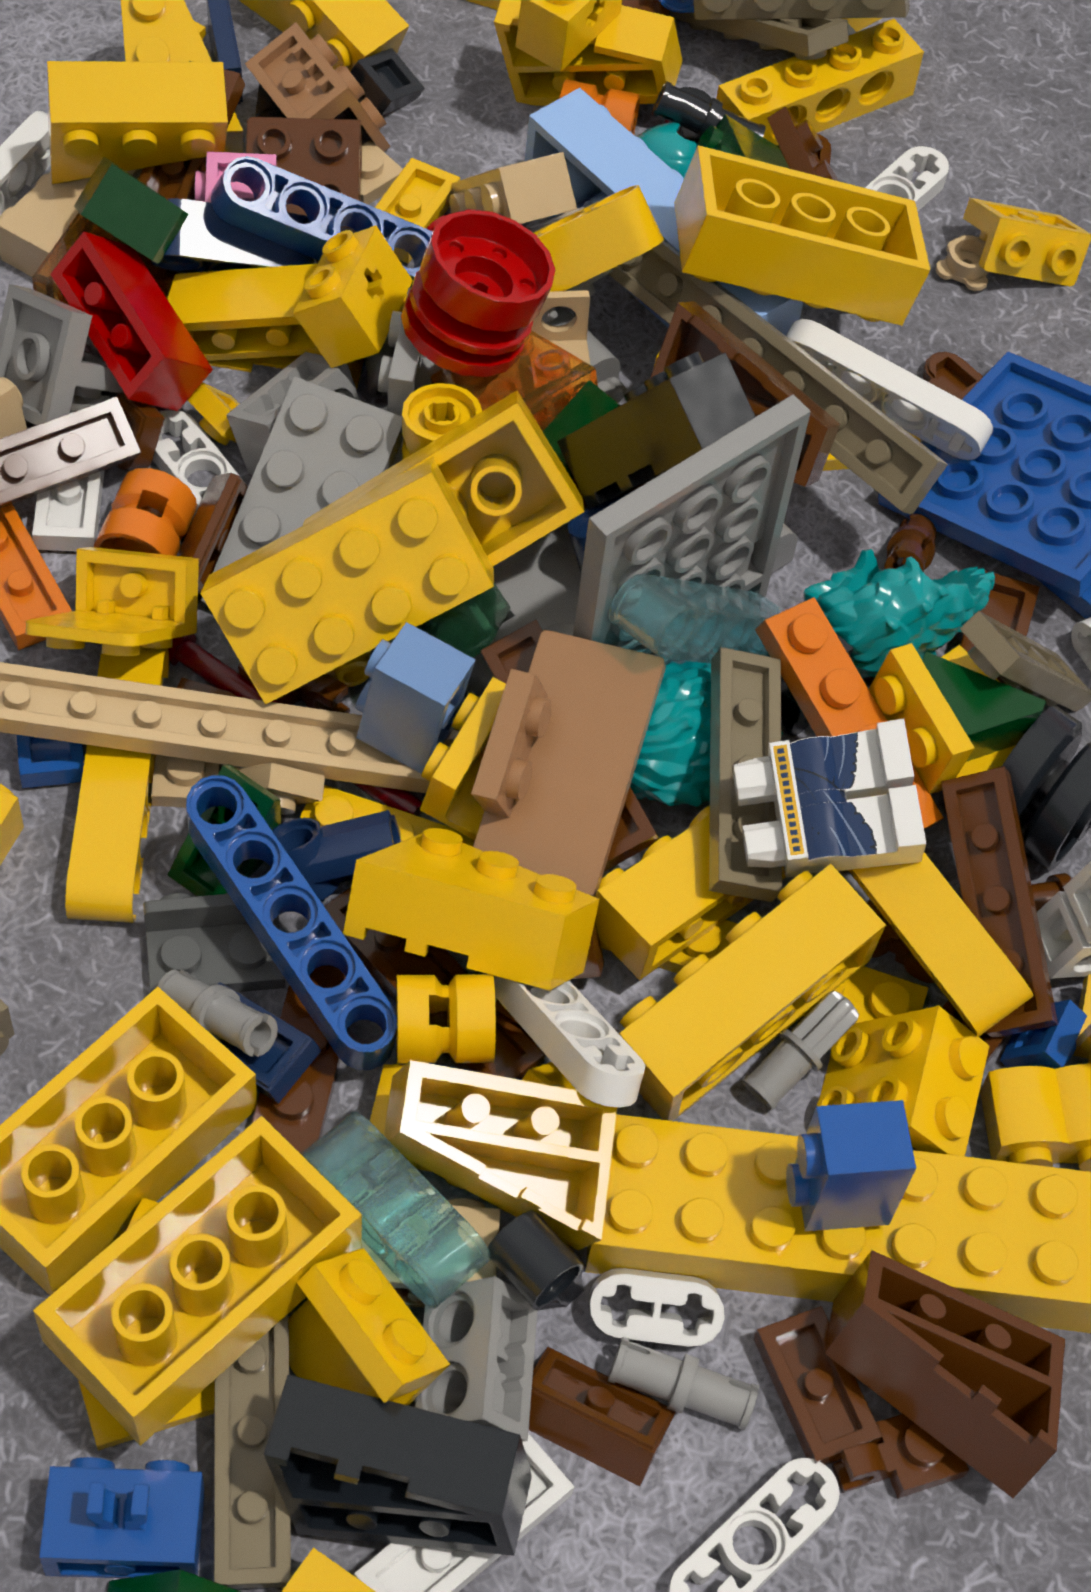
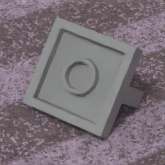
M9 284L0 323V377L9 379L20 391L23 398L22 410L26 421L37 426L69 414L74 395L90 399H100L101 391L124 393L103 358L84 350L92 315L31 288Z

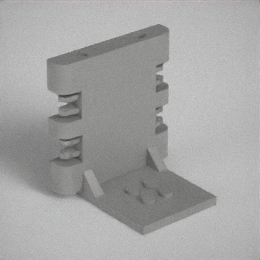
M566 309L556 310L558 316L546 324L552 326L564 325L569 323L574 316ZM587 330V344L593 383L619 403L628 390L619 380L620 361ZM526 340L522 351V363L517 390L543 431L570 400L535 401ZM793 394L590 517L582 573L580 572L567 528L569 521L493 566L494 587L436 616L446 626L456 624L459 620L462 621L473 613L478 615L475 620L472 619L463 628L460 636L457 638L469 650L467 655L476 659L467 686L480 698L492 677H495L480 650L537 619L543 631L550 630L659 656L664 659L667 665L671 661H677L764 605L771 574L793 560L797 545V535L784 524L811 411ZM388 405L382 409L388 411ZM403 440L393 465L402 461Z

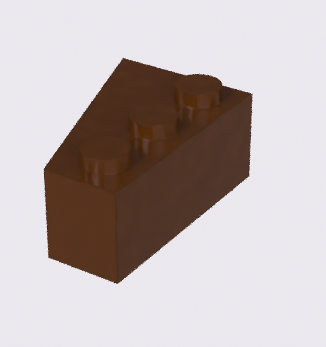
M695 301L678 302L651 377L663 372L665 367L693 353L699 352L703 361L706 362L726 352L755 417L794 394L811 411L794 483L807 487L818 482L840 423Z
M871 1250L833 1300L824 1353L1013 1499L1057 1451L1065 1338Z

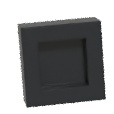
M392 48L358 60L350 71L365 91V98L367 97L381 116L418 99L425 89Z

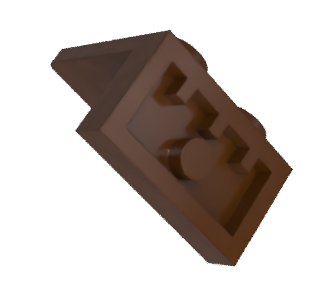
M250 117L248 119L246 153L276 154L277 167L361 201L362 136L360 120ZM293 204L286 205L288 213L307 216L305 211L299 206ZM340 227L341 232L345 230H351L353 233H356V231L351 227Z

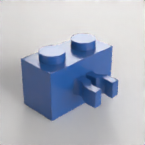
M95 1457L73 1459L70 1461V1467L50 1466L39 1555L45 1576L123 1579L174 1570H183L198 1576L205 1497L202 1472L190 1471L189 1465L172 1460L148 1462L145 1464V1470L115 1469V1464L112 1461Z

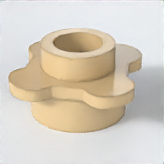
M971 235L960 236L950 241L946 248L948 252L946 258L937 262V275L944 280L954 279L964 283L972 291L985 289L988 283L986 276L989 272L979 266V261L986 242L979 237Z

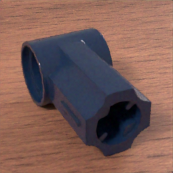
M389 810L321 827L319 822L314 819L297 818L284 822L272 829L320 901L330 896L338 888L339 883L353 880L357 859L402 842L396 818L394 815H391Z

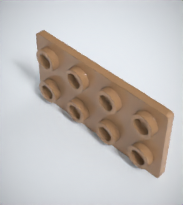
M542 631L529 672L511 669L471 792L472 796L484 810L473 847L482 851H499L510 854L518 859L519 866L540 875L553 874L566 877L576 884L577 890L595 897L601 883L665 673L666 664L664 659L659 656L559 632Z

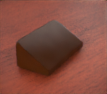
M234 473L217 475L211 479L177 556L199 558V600H202L200 593L208 576L214 571L248 488L241 477Z
M547 1347L533 1370L529 1431L640 1487L676 1412L667 1409L666 1405L630 1387L616 1382L615 1384L608 1382V1376Z

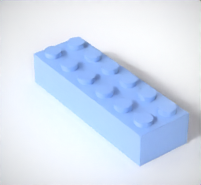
M581 88L529 115L525 161L564 152L577 209L585 208L616 192L638 184L664 240L680 252L674 207L675 199L684 180L679 172L665 164L647 147L642 139L629 132L611 116L606 107L598 104ZM716 281L784 335L787 334L796 320H800L803 307L802 301L773 294L767 296L759 295L748 288ZM634 296L664 325H666L669 328L670 324L667 321H665L662 317H660L657 313H655L652 309L645 305L641 300Z

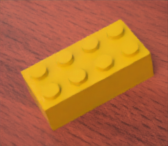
M698 145L674 202L682 272L691 274L702 281H720L748 288L759 295L767 296L773 294L802 301L806 305L817 309L831 308L855 314L870 322L884 321L902 326L930 272L914 200Z
M517 390L306 518L303 525L433 457L492 566L497 565L584 513L582 495Z
M433 457L210 574L200 594L266 705L376 648L381 640L390 641L396 638L406 622L417 627L494 587V568Z
M829 864L814 877L808 870L796 876L778 894L777 898L782 902L763 918L757 912H753L745 917L727 934L725 939L730 945L711 960L705 954L694 958L674 977L673 981L677 985L675 989L659 1002H656L652 996L643 999L621 1019L620 1023L625 1029L619 1035L641 1057L645 1064L639 1093L663 1120L674 1121L778 1037L783 1029L789 1028L816 1006L828 992L834 991L870 961L886 924L832 864Z
M157 986L0 1125V1248L49 1295L53 1294L127 1230L133 1214L143 1198L157 1202L255 1111L257 1105L256 1074Z
M260 1116L33 1310L42 1341L141 1446L307 1297L296 1282L314 1264L362 1248V1214L263 1116Z

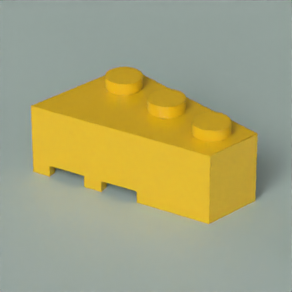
M121 0L125 61L212 62L184 0ZM234 112L227 128L225 152L243 153V129Z
M239 0L282 32L296 22L310 40L319 34L339 60L332 66L334 70L341 65L342 67L346 66L351 71L358 60L390 48L397 53L409 28V24L386 0Z
M521 0L500 1L494 25L516 102L533 106H547L559 99L565 79L596 85L600 95H604L610 88L640 94V104H655L659 92L666 81L676 86L683 59L674 17L622 5L620 14L562 72H559L515 47Z
M47 61L48 127L52 184L91 178L103 157L111 160L125 171L203 158L207 157V152H225L228 117L223 62Z
M317 264L175 274L167 299L210 366L252 372L254 364L284 369L304 352L322 355L293 315L305 290L304 283L313 274ZM364 358L347 363L356 390Z
M442 828L426 829L422 834L356 860L343 935L364 940L367 931L372 929L405 938L406 945L404 951L425 957L428 953L429 945L469 956L466 967L468 969L549 991L584 973L600 899L577 890L576 884L566 877L553 874L540 875L519 866L518 859L510 854L499 851H482L463 843V838L458 833Z
M412 1060L393 1075L383 1146L515 1217L527 1211L535 1210L562 1241L577 1250L602 1240L617 1107H608L592 1102L582 1096L577 1090Z

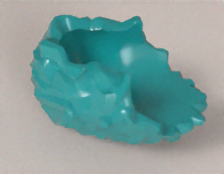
M872 549L861 550L853 568L833 573L831 580L812 584L804 590L803 595L805 601L815 597L834 631L853 647L850 658L861 677L873 678L877 675L891 649L912 643L921 658L925 652L936 655L937 649L952 640L958 632H962L960 628L987 605L990 591L995 583V575L993 571L985 573L984 568L970 567L961 571L954 570L941 579L931 580L925 575L919 563L912 556L906 558L905 564L897 569L882 570L878 567L874 551Z
M695 658L680 664L671 661L666 665L630 784L637 799L647 798L668 806L686 803L697 807L703 802H710L711 662Z

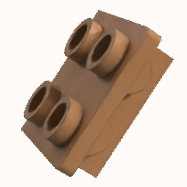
M295 22L245 63L286 118L334 119L347 109L355 120H360L362 129L383 152L391 147L379 131L387 124L367 97L361 102L357 100L365 94V91L346 66L342 67L340 65L334 70L332 66L339 60L319 34L310 40Z

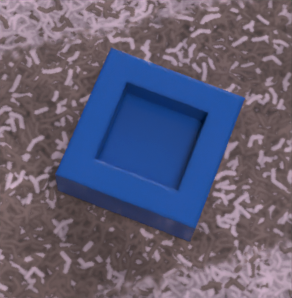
M16 735L19 775L22 788L81 782L85 761L83 744Z
M1070 999L1054 1002L1058 1025L1012 1034L1000 1061L1007 1068L1042 1066L1056 1069L1064 1067L1076 1050V1039L1087 1015Z

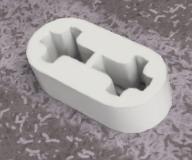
M628 1268L611 1269L597 1278L589 1294L590 1313L596 1326L605 1334L616 1338L625 1337L630 1340L687 1347L702 1346L716 1337L721 1331L725 1319L724 1305L716 1289L706 1280L694 1276ZM617 1285H627L630 1288L633 1299L652 1302L651 1310L628 1309L625 1320L616 1321L612 1317L611 1307L600 1303L603 1296L611 1297L615 1295ZM696 1293L699 1294L702 1306L710 1309L711 1314L710 1317L698 1318L695 1329H685L680 1315L661 1312L662 1304L685 1305L688 1294Z

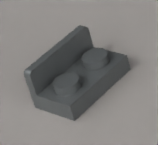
M173 893L162 897L160 900H150L143 903L150 993L158 986L161 978L174 969L178 971L180 969L184 970L192 977L209 986L216 985L220 981L236 992L285 988L284 976L228 893L196 897L186 893ZM278 915L272 923L280 930Z

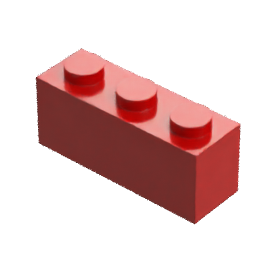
M84 231L50 273L51 277L70 306L92 315L88 336L127 398L179 411L213 371L212 367L136 250L129 245Z

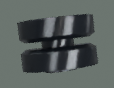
M1057 706L1049 707L1038 717L1001 766H1005L1011 776L1020 828L1032 818L1023 836L1025 854L1049 871L1060 864L1076 842L1081 840L1091 828V742L1086 744L1072 760L1081 742L1082 723Z

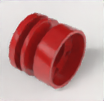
M471 209L448 214L435 225L424 252L420 269L416 272L412 287L406 297L401 313L405 335L420 354L437 366L463 376L489 377L506 372L518 361L523 351L524 343L531 333L533 321L540 314L551 290L556 270L549 250L536 234L517 221L500 214Z

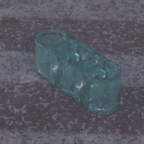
M351 1112L301 1153L362 1214V1240L406 1287L428 1307L436 1309L491 1260L490 1252L476 1230L395 1146L360 1113Z

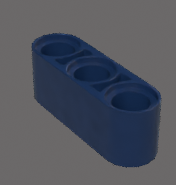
M176 198L168 200L189 213V216L159 264L151 260V264L155 267L186 273L316 264V259L228 224L219 218L213 210L211 202ZM288 213L294 221L302 224L308 223L306 215Z

